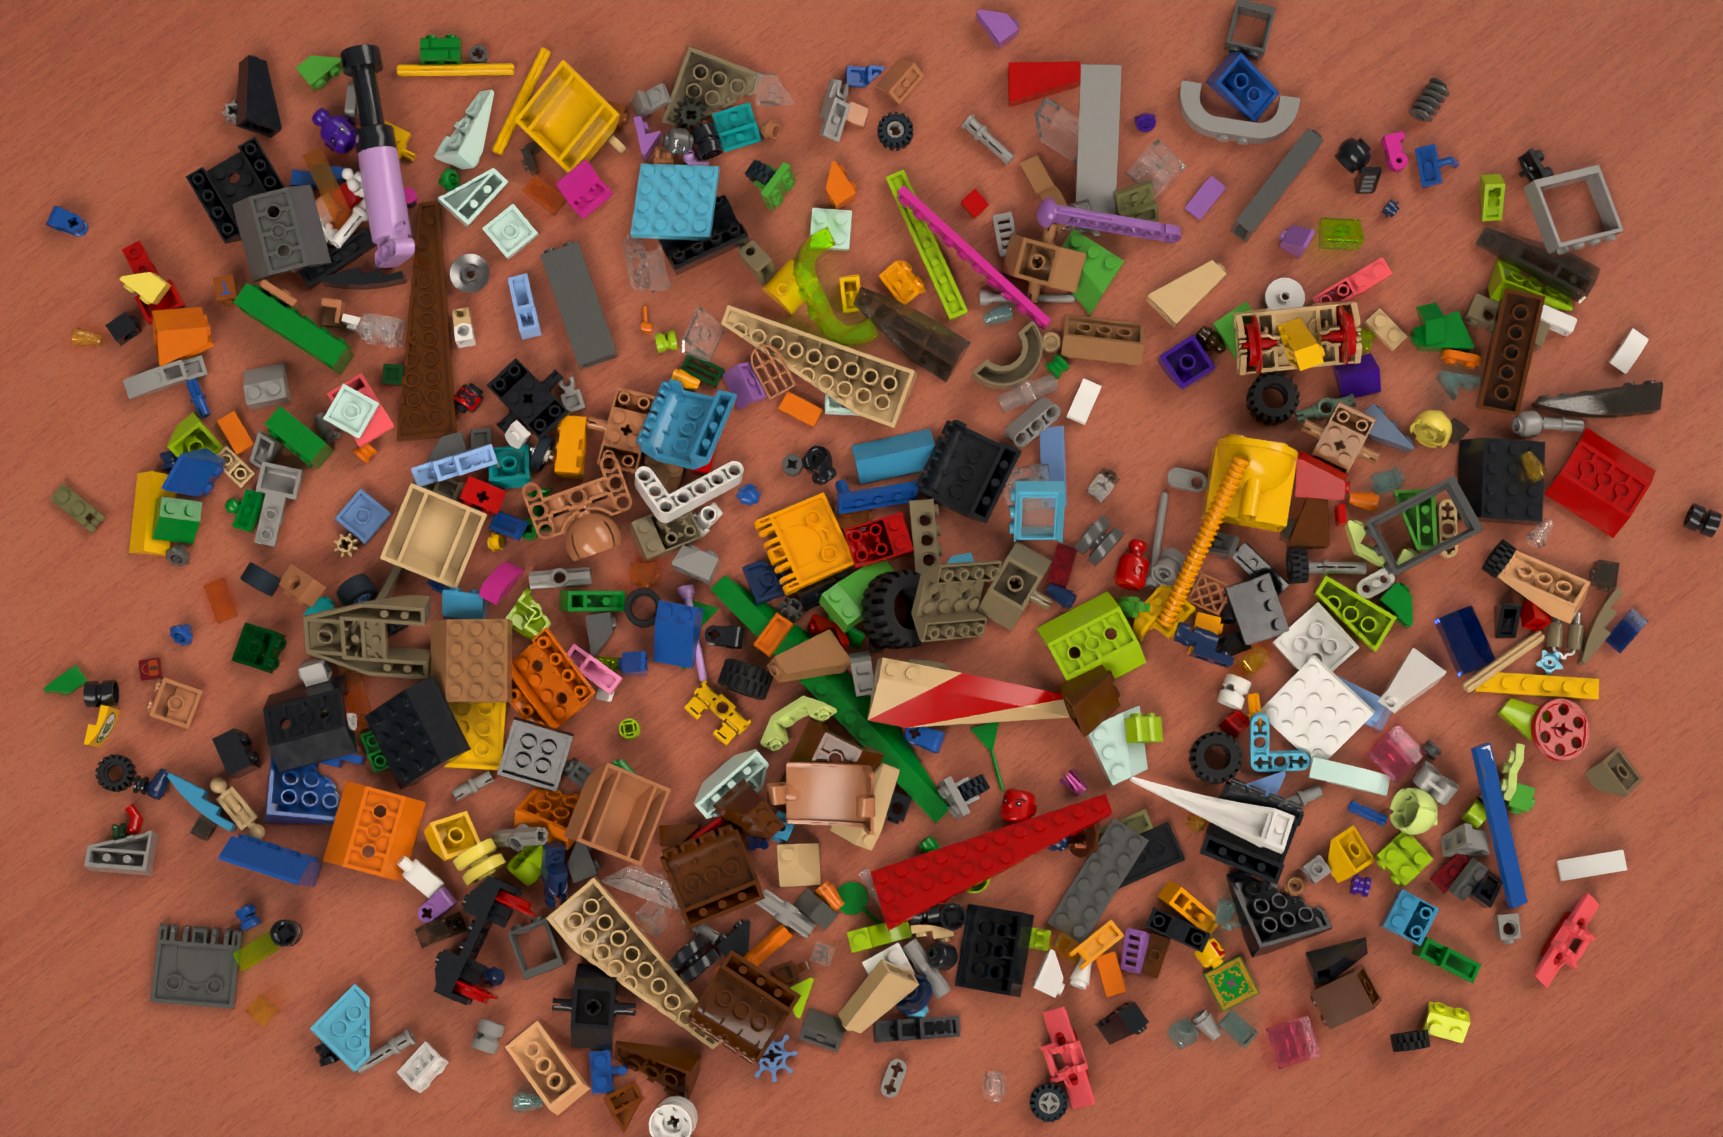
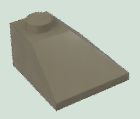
M1618 747L1593 764L1585 772L1588 781L1597 790L1622 797L1628 796L1643 781Z

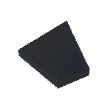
M1238 631L1218 639L1215 652H1218V650L1225 651L1232 657L1252 649L1251 645L1244 646Z

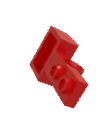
M140 240L122 249L134 274L152 272L159 276L156 267L150 260ZM171 279L166 282L172 286L158 305L144 303L139 299L140 294L134 297L149 325L153 324L152 311L186 307L178 288Z

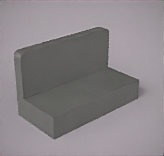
M808 1009L799 1039L838 1052L846 1029L842 1026L840 1018Z

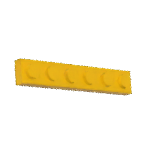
M1498 672L1474 689V692L1598 700L1599 679Z

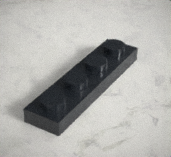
M363 228L348 238L340 249L335 247L329 251L332 263L313 268L310 266L304 267L298 272L311 290L321 283V277L337 273L376 247L377 244L372 242L370 234L366 228Z

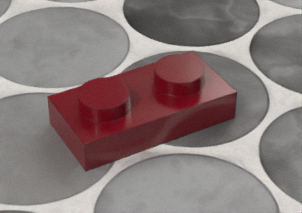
M1060 543L1057 544L1047 583L1064 588L1067 587L1077 551L1074 547Z
M1455 854L1429 879L1445 894L1470 860L1463 854Z

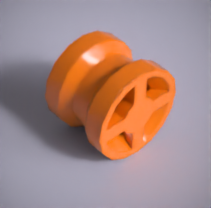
M368 443L361 448L358 446V448L352 450L366 464L370 462L372 455L378 453Z

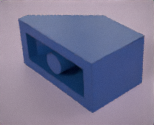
M646 651L623 652L622 658L618 660V670H622L623 675L648 676L649 655Z

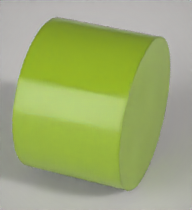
M1477 798L1474 799L1461 816V819L1467 824H1472L1475 830L1487 818L1484 803Z

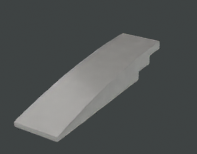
M1081 64L1075 208L1115 215L1113 192L1116 191L1122 65Z

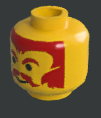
M1215 938L1208 939L1203 953L1195 950L1194 955L1203 967L1209 968L1212 966L1215 969L1224 962L1222 958L1225 955V950Z

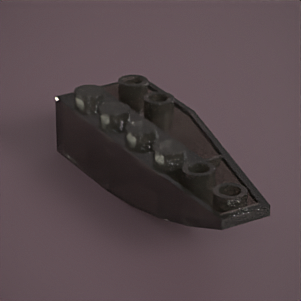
M1489 227L1484 228L1475 243L1477 246L1579 303H1582L1587 298L1600 272V268L1570 251L1557 255V252L1548 254L1545 244Z
M864 287L860 288L853 302V305L907 357L945 382L948 381L971 343L927 315Z
M1647 380L1643 381V384L1638 385L1635 382L1624 383L1621 387L1580 391L1575 394L1561 393L1555 397L1542 395L1537 397L1538 399L1532 403V407L1552 413L1585 418H1620L1655 414L1661 410L1663 382Z

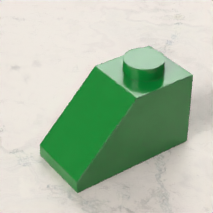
M1395 582L1377 602L1387 612L1396 616V620L1405 629H1408L1413 625L1412 595L1409 593L1410 590L1406 585Z

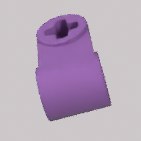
M444 886L419 908L418 917L422 922L433 923L452 909L458 901ZM425 909H427V910H432V912H431L432 917H431V918H428V917H425V918H424V916H425V914H426V913L424 912Z

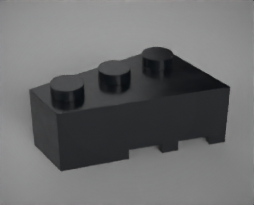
M1128 1000L1095 1025L1109 1045L1130 1035L1141 1034L1147 1029L1146 1024L1149 1021L1135 1001Z

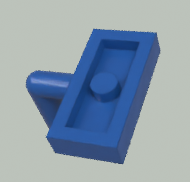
M1436 144L1415 149L1423 188L1443 184L1440 167L1450 165L1453 168H1457L1459 166V161L1451 156L1439 159Z
M611 1050L589 1052L592 1094L614 1092L613 1075L626 1074L628 1067H612Z

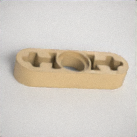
M1449 499L1443 500L1437 506L1438 544L1444 542L1442 538L1449 539L1458 534L1457 509L1452 500ZM1448 504V508L1452 509L1448 512V518L1452 517V520L1442 521V518L1446 517V511L1442 510V508ZM1444 524L1452 526L1453 532L1450 535L1443 533L1442 526ZM1458 545L1452 547L1453 551L1447 554V551H1444L1439 555L1445 559L1454 557L1458 552Z

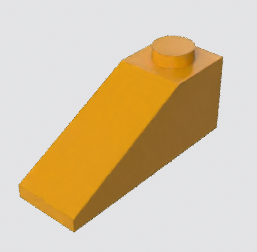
M1170 880L1157 896L1193 926L1212 934L1221 922L1219 918L1186 890Z

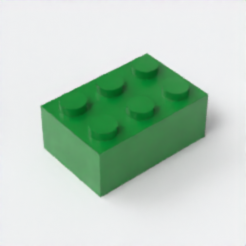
M281 406L277 408L264 424L269 428L267 432L280 443L284 440L282 445L294 455L300 453L298 458L310 468L314 465L319 469L334 452L326 442Z

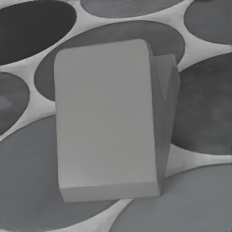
M660 83L646 92L636 91L631 102L636 115L644 118L672 101L665 84Z

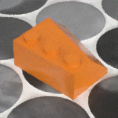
M536 786L515 808L514 828L521 823L529 827H545L548 831L547 842L563 841L566 846L565 850H568L575 841L564 837L580 794L566 795L562 794L561 790L555 792Z

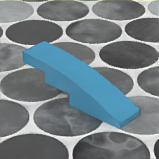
M168 773L167 777L195 809L230 832H235L237 825L220 816L224 809L206 800L210 793L209 791L175 774Z

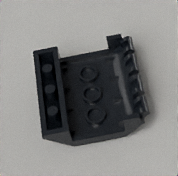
M947 420L941 431L945 437H938L932 450L936 455L930 454L923 468L927 473L921 472L915 485L919 487V493L928 499H934L935 503L964 517L987 524L1022 451L1005 442L1002 445L967 428V424L959 420H953L952 422Z
M1235 778L1232 779L1231 783L1226 781L1219 799L1276 808L1295 816L1285 849L1280 854L1263 846L1260 848L1209 822L1199 853L1278 884L1285 866L1283 862L1295 831L1300 826L1304 816V812L1301 811L1303 806L1290 800L1285 805V798L1272 793L1265 797V790L1252 785L1245 789L1246 783Z

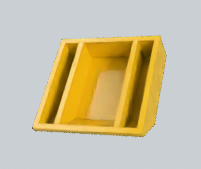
M562 60L514 121L569 173L582 161L587 160L589 162L616 130L620 114L565 60Z

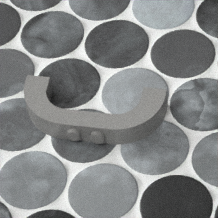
M1182 80L1179 88L1178 104L1181 115L1194 131L1206 137L1217 138L1220 142H1228L1230 140L1236 141L1240 145H1248V143L1265 144L1280 138L1291 127L1300 103V98L1280 95L1277 101L1276 115L1267 122L1255 123L1216 117L1207 113L1200 103L1202 83Z

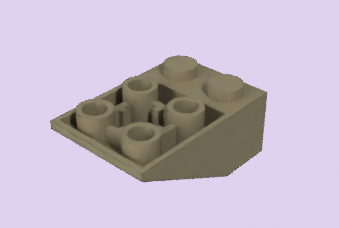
M691 511L668 523L660 522L654 514L631 522L628 527L643 564L660 559L681 549L683 545L687 546L703 538Z

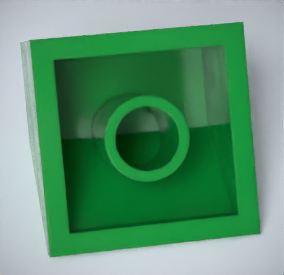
M163 496L157 498L152 539L193 544L200 524L202 502Z

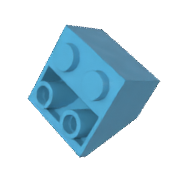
M449 587V590H443L442 616L445 619H486L489 601L480 597V591L469 590V593L461 591L460 588Z
M1398 889L1379 926L1398 937L1421 946L1439 908L1403 889Z

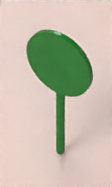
M847 882L839 887L837 892L845 903L839 908L840 911L848 915H855L863 911L877 924L882 923L865 908L868 903V894L861 884Z

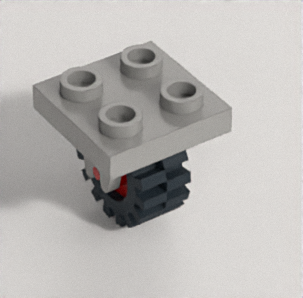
M983 774L971 780L969 777H966L957 783L949 776L938 784L939 795L943 800L946 799L949 807H947L953 818L956 817L957 821L971 813L968 805L979 800V795L990 789Z

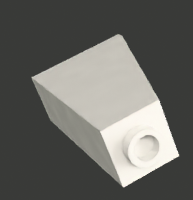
M1412 648L1401 661L1378 702L1395 714L1434 687L1446 674V671L1415 648Z

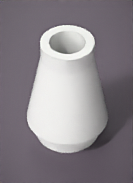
M1082 957L1069 979L1071 980L1070 985L1079 989H1086L1090 982L1092 962L1081 970L1080 965L1085 962Z

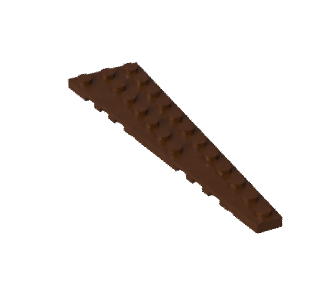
M438 201L420 202L418 205L417 235L415 237L414 267L411 280L412 288L406 333L404 374L402 376L401 406L397 430L398 442L441 438L442 436L458 433L441 211Z

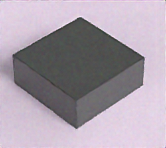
M491 428L471 429V449L492 444Z

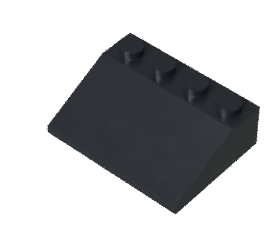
M968 904L955 986L1021 998L1034 915Z

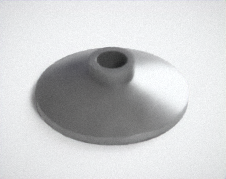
M461 255L451 265V282L462 292H478L489 281V266L479 255ZM473 272L474 277L468 278V273Z

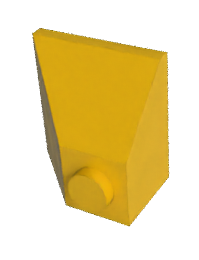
M467 811L431 822L424 831L431 850L444 861L458 857L480 843V839Z
M1354 825L1331 839L1327 865L1331 869V875L1336 879L1337 883L1352 877L1375 861V858Z

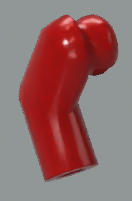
M132 804L125 809L131 818L126 828L128 835L138 834L144 821L138 809Z

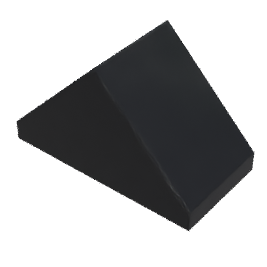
M1500 603L1494 607L1495 638H1516L1522 608L1521 603Z
M1487 871L1468 897L1483 908H1491L1502 886V881Z

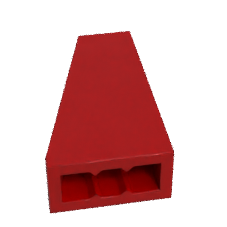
M1080 61L1009 62V107L1079 87Z

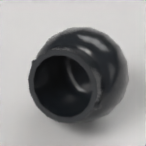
M1348 138L1341 143L1338 148L1339 152L1334 156L1345 169L1353 174L1356 170L1359 171L1362 167L1368 165L1371 159L1369 153L1371 148L1361 138L1358 140Z

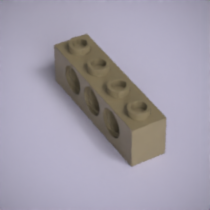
M1476 293L1472 297L1463 319L1468 321L1469 325L1483 327L1488 333L1492 334L1499 302ZM1483 312L1490 313L1492 319L1487 320L1484 317ZM1540 320L1533 351H1538L1543 346L1551 324Z
M934 499L909 501L915 571L921 575L938 565L939 556H942V545L937 543V536H941L940 524H936L935 516H939L938 504H934ZM922 517H928L931 523L928 526H923L919 520ZM923 537H930L933 543L929 546L923 545L921 543ZM930 556L934 559V564L926 566L923 563V559Z

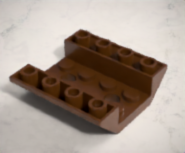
M811 717L789 761L834 763L830 756L833 753H837L841 756L840 763L869 765L874 772L880 765L884 753L868 745L862 748L828 731V725ZM786 770L780 782H786Z

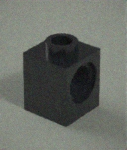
M126 312L105 325L115 341L121 346L141 333L138 328L140 323L134 315L130 316Z
M893 792L886 814L888 817L887 821L899 824V821L904 822L912 798ZM900 803L903 806V812L898 815L894 814L891 810L893 804Z

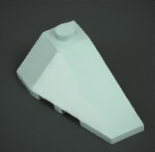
M493 90L480 91L465 110L467 115L455 123L454 127L456 129L450 137L446 135L434 155L437 160L460 169H470L478 165L484 148L494 97Z

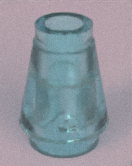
M1002 304L983 315L986 326L1010 323L1009 321L1014 319L1009 304Z
M519 1091L518 1094H513V1111H518L519 1113L542 1108L543 1100L538 1095Z

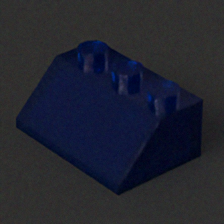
M1472 605L1434 621L1458 677L1487 666L1496 660Z

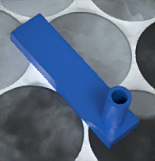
M839 480L835 483L838 493L837 511L838 514L909 503V501L917 500L918 486L915 485L916 481L850 492L847 482Z

